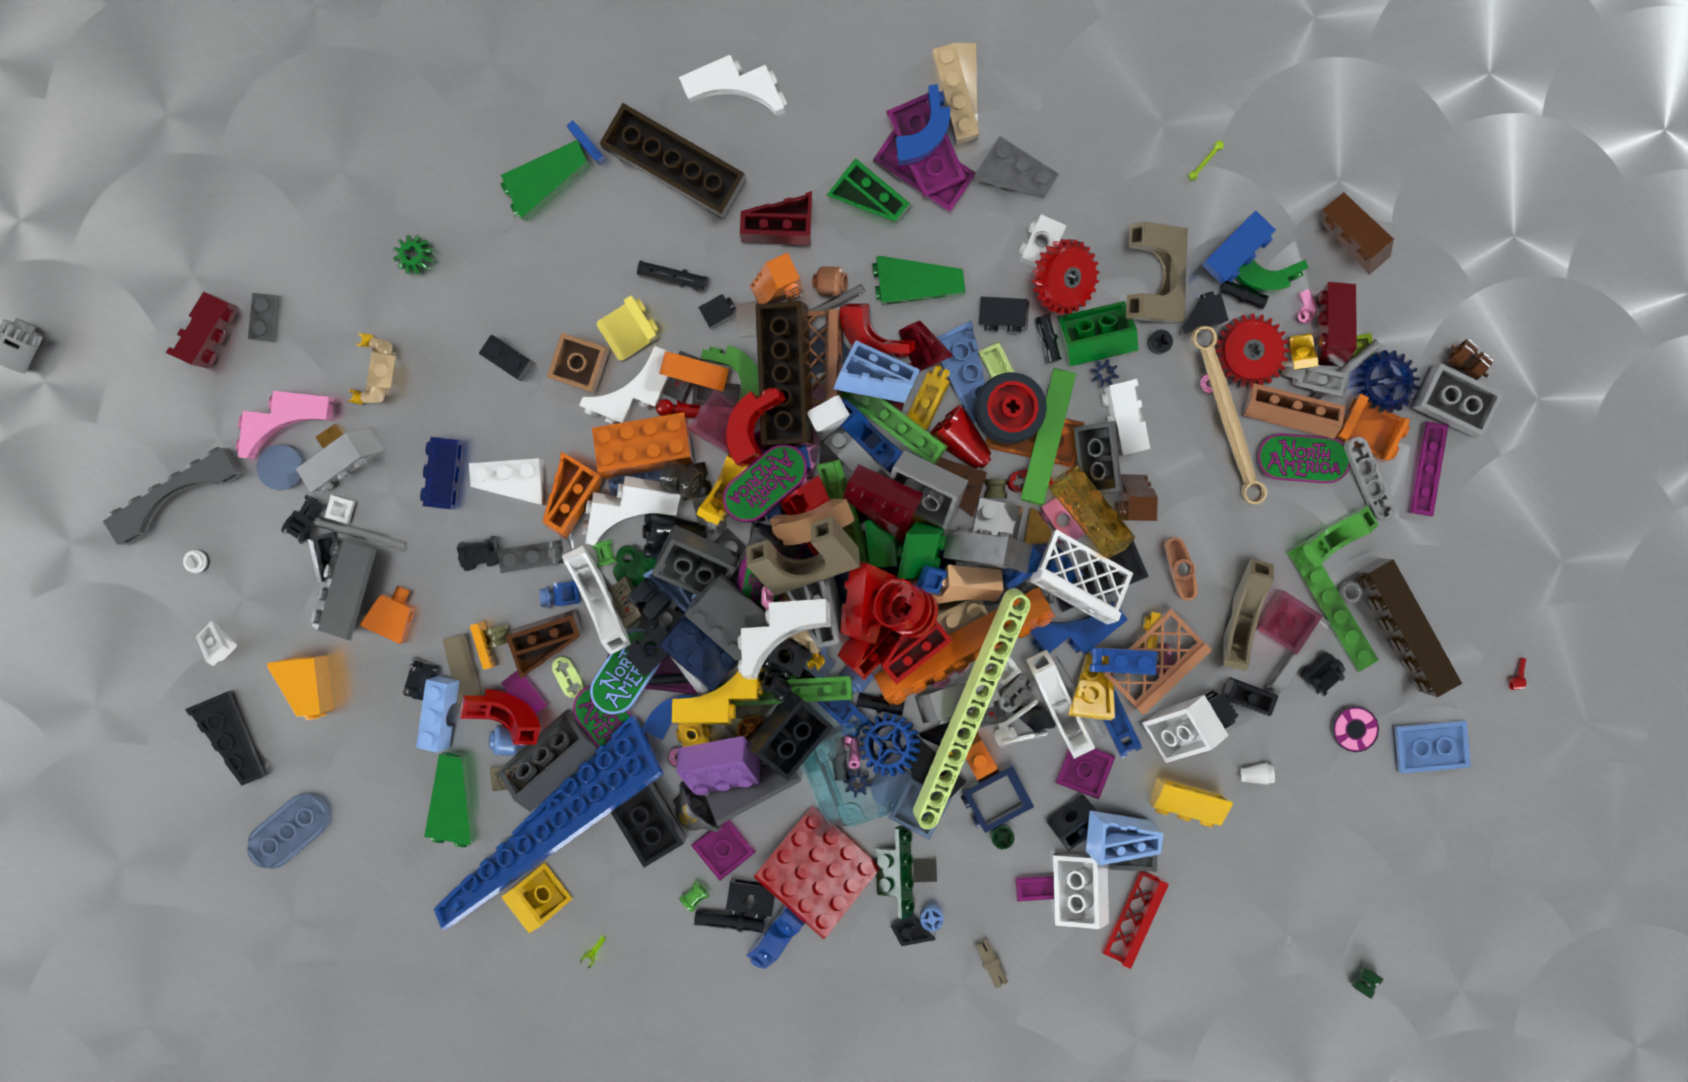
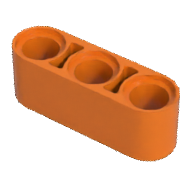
M668 351L664 352L659 371L661 375L719 391H724L729 373L728 368Z

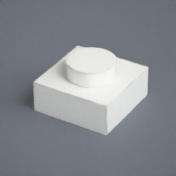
M331 495L325 517L349 524L356 501Z
M1010 657L999 679L1003 686L1022 672Z

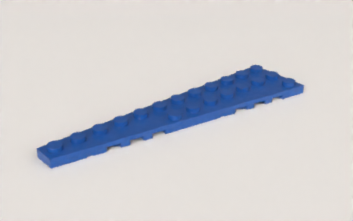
M631 715L611 735L612 738L595 751L596 754L588 762L584 761L579 766L580 770L572 777H568L557 790L552 792L512 832L513 835L505 843L501 842L496 847L497 851L492 856L485 858L473 874H469L464 878L460 885L455 887L434 908L441 929H449L664 774L635 716Z

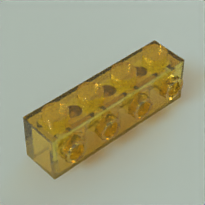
M1078 465L1059 475L1048 487L1104 557L1109 559L1124 551L1135 539L1134 534Z

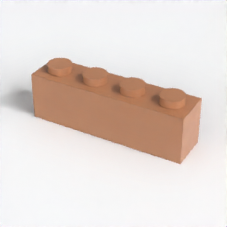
M1254 383L1246 396L1243 416L1334 439L1343 427L1346 406Z

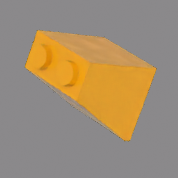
M328 654L281 659L267 663L270 673L296 717L305 716V720L318 719L326 716V712L334 709Z

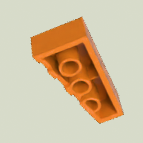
M788 252L766 262L761 272L757 274V278L750 284L758 304L778 303L785 299L790 302L800 297L799 293L803 291L800 277Z

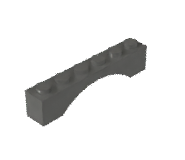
M220 447L211 449L207 452L208 456L204 459H196L187 465L188 469L169 475L167 482L162 485L161 483L153 485L148 489L149 493L142 497L139 495L128 501L129 505L122 509L120 507L111 511L108 514L110 517L103 520V523L116 544L127 545L145 534L157 509L176 492L186 487L203 483L226 484L242 474L243 470L230 449Z

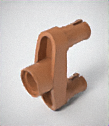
M1171 537L1164 541L1163 549L1166 552L1170 572L1176 587L1175 592L1182 600L1191 601L1198 594L1195 565L1191 561L1184 541L1178 537ZM1184 562L1188 566V571L1185 575L1181 576L1177 568L1179 564Z

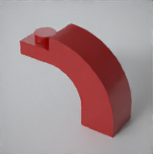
M846 303L840 307L842 329L852 346L855 341H859L893 358L894 354L895 357H907L909 353L916 349L915 340H888L879 336L870 323L869 303Z
M777 388L766 389L760 394L761 397H758L753 392H749L736 404L730 414L726 439L729 452L736 465L744 467L762 457L754 439V427L763 413L786 401L783 392Z
M485 689L484 696L463 695L459 712L461 719L494 720L509 730L513 745L537 744L541 726L534 710L523 700L509 693Z

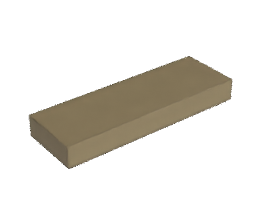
M467 634L443 639L451 677L460 681L457 695L459 707H461L463 695H481Z

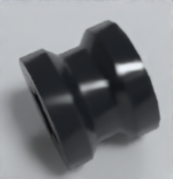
M1157 330L1147 339L1148 349L1158 355L1167 352L1173 345L1172 335L1166 330Z

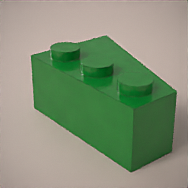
M856 158L827 193L829 197L894 222H898L912 205Z

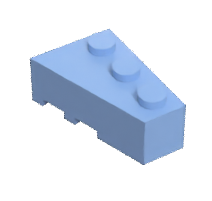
M1089 811L1086 852L1099 865L1161 854L1163 832L1149 820Z

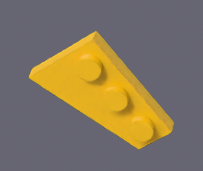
M1089 651L1084 659L1068 716L1112 720L1115 718L1114 685L1103 672L1089 671V666L1092 664V655H1090ZM1102 656L1101 664H1108V656Z

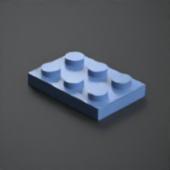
M1458 720L1394 726L1399 773L1471 767L1467 721Z

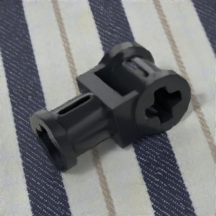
M307 494L304 497L305 501L300 510H294L281 529L282 533H288L298 539L300 544L305 543L311 535L315 522L313 518L318 510L324 507L321 501Z

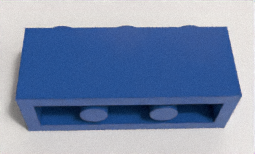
M1255 210L1201 265L1221 284L1227 280L1232 282L1240 274L1238 268L1243 263L1245 265L1251 263L1257 256L1254 252L1260 246L1264 249L1274 239L1271 235L1276 229Z

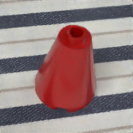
M958 405L945 415L946 418L941 423L938 422L930 433L948 446L947 452L975 469L978 467L982 469L991 461L989 457L991 451L966 410L961 405Z

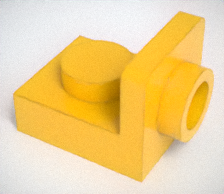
M1312 333L1290 336V357L1294 369L1318 366V357L1314 349Z

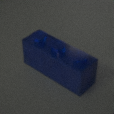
M430 437V441L427 442L425 453L428 455V462L423 468V478H426L425 488L422 487L420 492V500L423 501L422 506L450 510L456 509L463 441Z

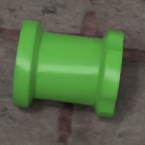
M611 539L591 545L597 555V567L617 562L610 545L612 543Z
M695 881L693 887L685 895H681L679 900L690 912H694L696 906L704 898L707 899L710 894L701 883Z

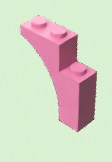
M273 391V395L269 398L271 414L243 411L242 416H240L238 427L241 429L240 439L236 442L238 457L255 459L263 444L273 434L288 425L306 420L333 421L335 398Z

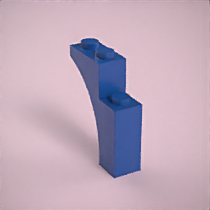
M1109 601L1107 604L1113 606L1114 601ZM1119 609L1121 616L1119 621L1115 623L1105 624L1088 615L1081 619L1067 622L1051 621L1046 626L1034 628L1030 634L1035 639L1032 641L1033 645L1040 653L1043 650L1051 653L1065 640L1070 638L1071 640L1068 644L1076 653L1080 651L1085 655L1090 651L1091 647L1098 645L1128 619Z
M784 906L746 956L750 958V962L754 966L766 969L779 958L791 938L801 930L805 923L788 907Z

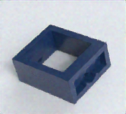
M1011 763L962 788L964 795L960 796L966 808H972L975 814L972 816V819L977 829L982 828L985 833L1034 808ZM1007 776L1022 804L986 823L971 794Z

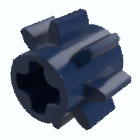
M1109 359L1103 365L1100 361H1096L1095 363L1098 368L1089 370V372L1094 373V378L1091 382H1099V388H1102L1104 383H1107L1108 386L1113 385L1111 379L1119 378L1117 374H1114V370L1118 366L1112 367L1109 365ZM1105 368L1109 376L1102 379V374H1099V371Z
M860 768L855 773L848 770L850 777L843 780V783L849 785L845 792L847 793L851 790L854 792V798L860 792L866 795L865 787L872 786L871 782L866 781L869 773L863 775ZM856 777H859L860 782L863 783L859 784V788L854 787V783L851 782L855 781Z

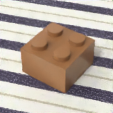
M561 333L547 378L595 394L610 350L604 346Z

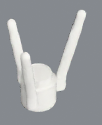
M1034 700L1009 719L998 724L999 729L994 731V737L1000 748L1015 742L1038 738L1048 734L1047 731L1017 737L1015 729L1008 727L1009 724L1038 704V700Z

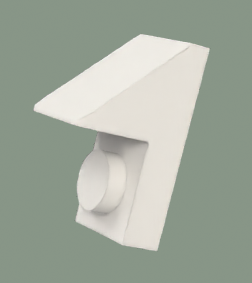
M837 395L809 410L807 415L821 441L827 439L848 418L849 413L840 396Z
M210 621L196 636L206 662L212 666L219 660L223 661L237 647L236 643L213 621Z

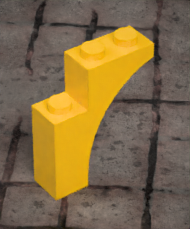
M761 667L757 679L747 680L742 677V673L740 674L738 670L727 683L715 691L699 697L672 699V723L676 725H732V719L736 717V706L732 704V701H760V695H764V690L761 689L762 681H760L761 672H764L765 668Z

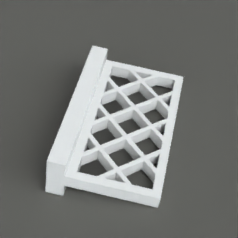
M1056 529L1052 532L1037 572L1032 574L1030 582L1099 621L1111 624L1118 622L1121 612H1119L1133 573ZM1057 538L1064 542L1067 551L1058 554L1055 545ZM1079 550L1083 552L1086 562L1078 565L1073 551ZM1068 554L1072 567L1064 570L1059 556ZM1053 558L1059 571L1056 573L1045 569L1048 561ZM1099 561L1102 563L1105 573L1097 576L1093 562ZM1084 565L1088 566L1092 577L1087 580H1083L1079 567ZM1073 569L1078 583L1072 584L1068 582L1065 572ZM1114 572L1124 576L1122 584L1119 586L1115 584L1112 575ZM1107 576L1111 589L1103 591L1098 578ZM1093 580L1097 594L1091 595L1087 592L1086 582ZM1112 591L1115 598L1113 606L1107 604L1104 596L1105 593Z

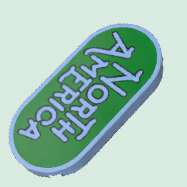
M634 629L627 632L630 643L632 644L636 639L641 642L647 636L644 633L646 630ZM649 641L646 644V651L652 655L656 654L658 651L657 644ZM629 646L609 655L591 684L590 695L594 705L600 711L610 715L628 711L634 705L660 664L644 677L626 657L629 653L627 650Z

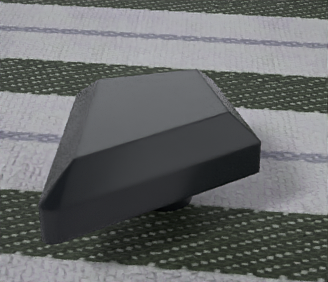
M1018 707L1012 712L1015 714L1024 707ZM1032 707L1019 717L1035 733L1047 731L1056 726L1044 707Z
M950 722L938 724L919 733V736L940 746ZM960 729L958 734L963 733V731Z
M912 915L907 919L899 920L890 925L901 946L935 940V936L926 930Z

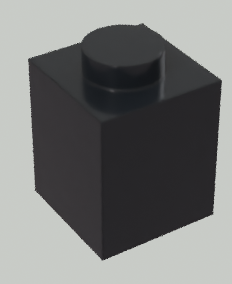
M723 294L698 307L711 330L735 317L733 313L736 310L734 303L730 297L725 299Z

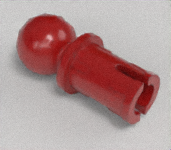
M661 399L656 405V412L660 416L684 412L687 418L699 419L700 404L681 403L680 400H677V405H675L668 399Z

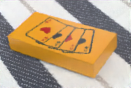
M485 621L470 625L482 668L486 670L497 666L498 662L494 649L489 648L490 640L484 632L487 630Z

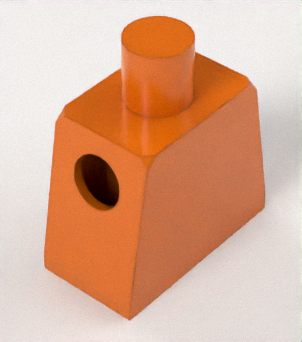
M397 585L393 596L381 594L362 620L360 626L398 644L406 643L415 612V606L406 603L410 590Z
M977 732L973 740L974 743L971 745L966 756V761L976 779L980 780L995 772L998 768Z

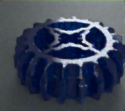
M1383 350L1381 355L1375 352L1372 358L1368 357L1365 360L1366 365H1359V369L1363 373H1356L1355 377L1361 379V382L1355 383V387L1361 386L1362 390L1358 391L1357 395L1363 394L1369 398L1367 403L1369 401L1372 402L1369 409H1374L1378 405L1379 413H1382L1385 409L1387 413H1392L1394 409L1400 411L1402 410V405H1410L1409 399L1416 397L1412 390L1420 388L1414 384V381L1420 380V377H1414L1413 373L1418 368L1409 367L1413 362L1411 359L1404 362L1405 354H1400L1397 357V351L1393 350L1389 354L1387 350ZM1381 364L1379 376L1371 380L1372 372ZM1390 364L1397 367L1401 372L1402 376L1396 375L1393 371V367H1390ZM1386 378L1390 379V381L1396 380V382H1392L1391 384L1386 385L1384 383H1378L1379 381H1383ZM1403 384L1401 393L1393 399L1395 388L1397 385ZM1372 387L1378 388L1384 399L1378 397Z

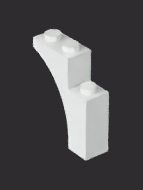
M728 55L679 77L690 104L707 97L730 94L758 101L776 116L785 113L784 105H787L782 91L777 92L774 84L778 83L773 70L768 71L766 65L739 76L743 72L738 60L733 61L731 55Z
M654 346L646 365L629 384L608 395L582 397L579 406L584 407V413L597 417L598 414L606 416L605 421L610 424L627 422L636 399L639 406L649 410L651 406L656 407L658 401L662 398V392L669 378L659 374L666 350Z
M625 476L624 484H619L617 496L593 492L592 501L587 500L585 514H589V520L583 522L582 535H586L585 544L595 545L599 537L608 528L632 516L649 513L676 516L681 485Z
M584 546L562 555L563 561L587 605L600 642L607 652L611 655L631 645L613 598L607 590L602 572Z
M826 599L769 603V610L765 612L766 623L769 624V627L741 628V635L738 636V648L742 654V659L738 660L739 673H742V677L747 680L757 679L759 671L768 655L787 638L805 630L831 627L830 603Z
M1045 650L1026 659L1038 690L1073 758L1075 759L1095 749L1080 717L1068 716L1072 701L1048 651Z

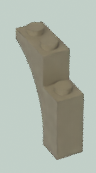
M1250 559L1232 599V616L1223 634V666L1247 671L1259 616L1274 581V564Z

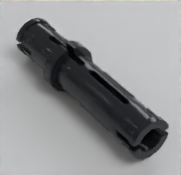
M641 260L637 267V275L679 284L681 288L687 286L705 291L707 287V276L689 273L686 269L681 271ZM652 270L667 273L670 275L668 276L660 273L652 272ZM675 276L692 279L693 281L676 278Z
M698 910L695 912V926L733 929L741 933L743 931L763 933L765 919L745 916V914L729 915Z

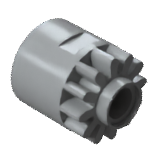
M15 318L14 322L3 319L0 325V365L19 373H26L43 339L41 335L35 332L37 327L18 318Z

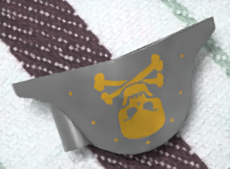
M682 781L679 784L680 795L673 800V804L676 806L675 814L678 822L684 828L691 831L708 829L714 832L719 831L722 826L721 824L719 826L716 824L706 797L704 795H695L686 783Z

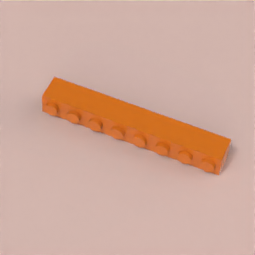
M1039 587L1024 594L1030 600L1031 605L1017 638L1029 635L1034 628L1046 626L1052 621L1051 619L1055 618L1050 605ZM1021 598L1014 600L1013 606L1018 605ZM998 609L950 634L949 636L953 640L951 643L897 685L885 670L874 675L885 700L890 705L900 704L913 693H921L927 689L928 685L945 680L954 671L958 672L966 669L969 663L977 659ZM1012 620L1006 621L1003 628L1008 627ZM998 642L994 646V649H998L1002 645V642Z

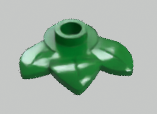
M622 546L616 554L617 563L613 568V575L617 582L625 576L630 577L633 585L638 586L646 579L643 575L647 573V570L654 569L657 559L644 558V551H638L633 546ZM628 554L632 559L627 561L623 556Z

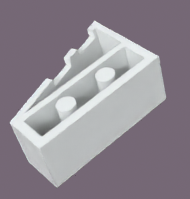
M1137 379L1110 385L1104 388V393L1101 394L1103 406L1108 407L1110 415L1107 416V422H1115L1119 456L1150 449L1146 423L1142 418L1140 409L1142 401L1141 399L1138 400L1135 389L1138 386Z
M544 459L469 463L471 487L540 505H547Z

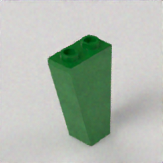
M575 140L501 174L504 182L500 183L505 195H510L513 201L510 207L515 217L520 216L523 221H526L585 171L590 164L578 140Z
M876 256V263H872L873 276L878 277L879 286H875L876 300H881L882 306L962 296L966 293L963 269L886 256Z
M443 752L438 756L424 837L431 838V842H454V846L465 848L475 841L467 756Z

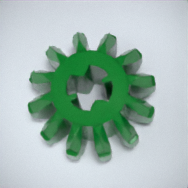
M407 235L406 243L401 239L398 240L401 247L393 248V251L399 253L393 257L394 261L399 262L397 267L400 270L405 269V273L409 275L413 271L419 275L421 273L420 267L427 271L429 268L425 263L433 262V259L428 257V255L433 253V249L427 248L429 242L427 240L422 241L419 235H416L414 239L412 236ZM410 253H417L416 257H409Z

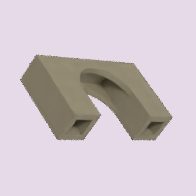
M1151 222L1129 224V248L1152 252L1161 263L1163 281L1155 295L1146 293L1127 295L1126 319L1167 324L1184 322L1188 228Z
M829 517L811 524V544L818 550V555L808 559H791L780 554L767 539L746 547V566L776 596L859 568V548L833 517Z

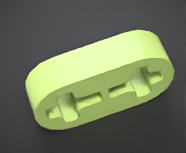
M567 656L554 660L552 670L564 694L569 698H576L580 690L585 687V684L574 662ZM559 661L568 663L569 667L566 670L569 676H566L563 670H558L557 667L560 666ZM568 678H571L574 684H579L580 687L577 688L578 693L569 691L568 688L571 684Z

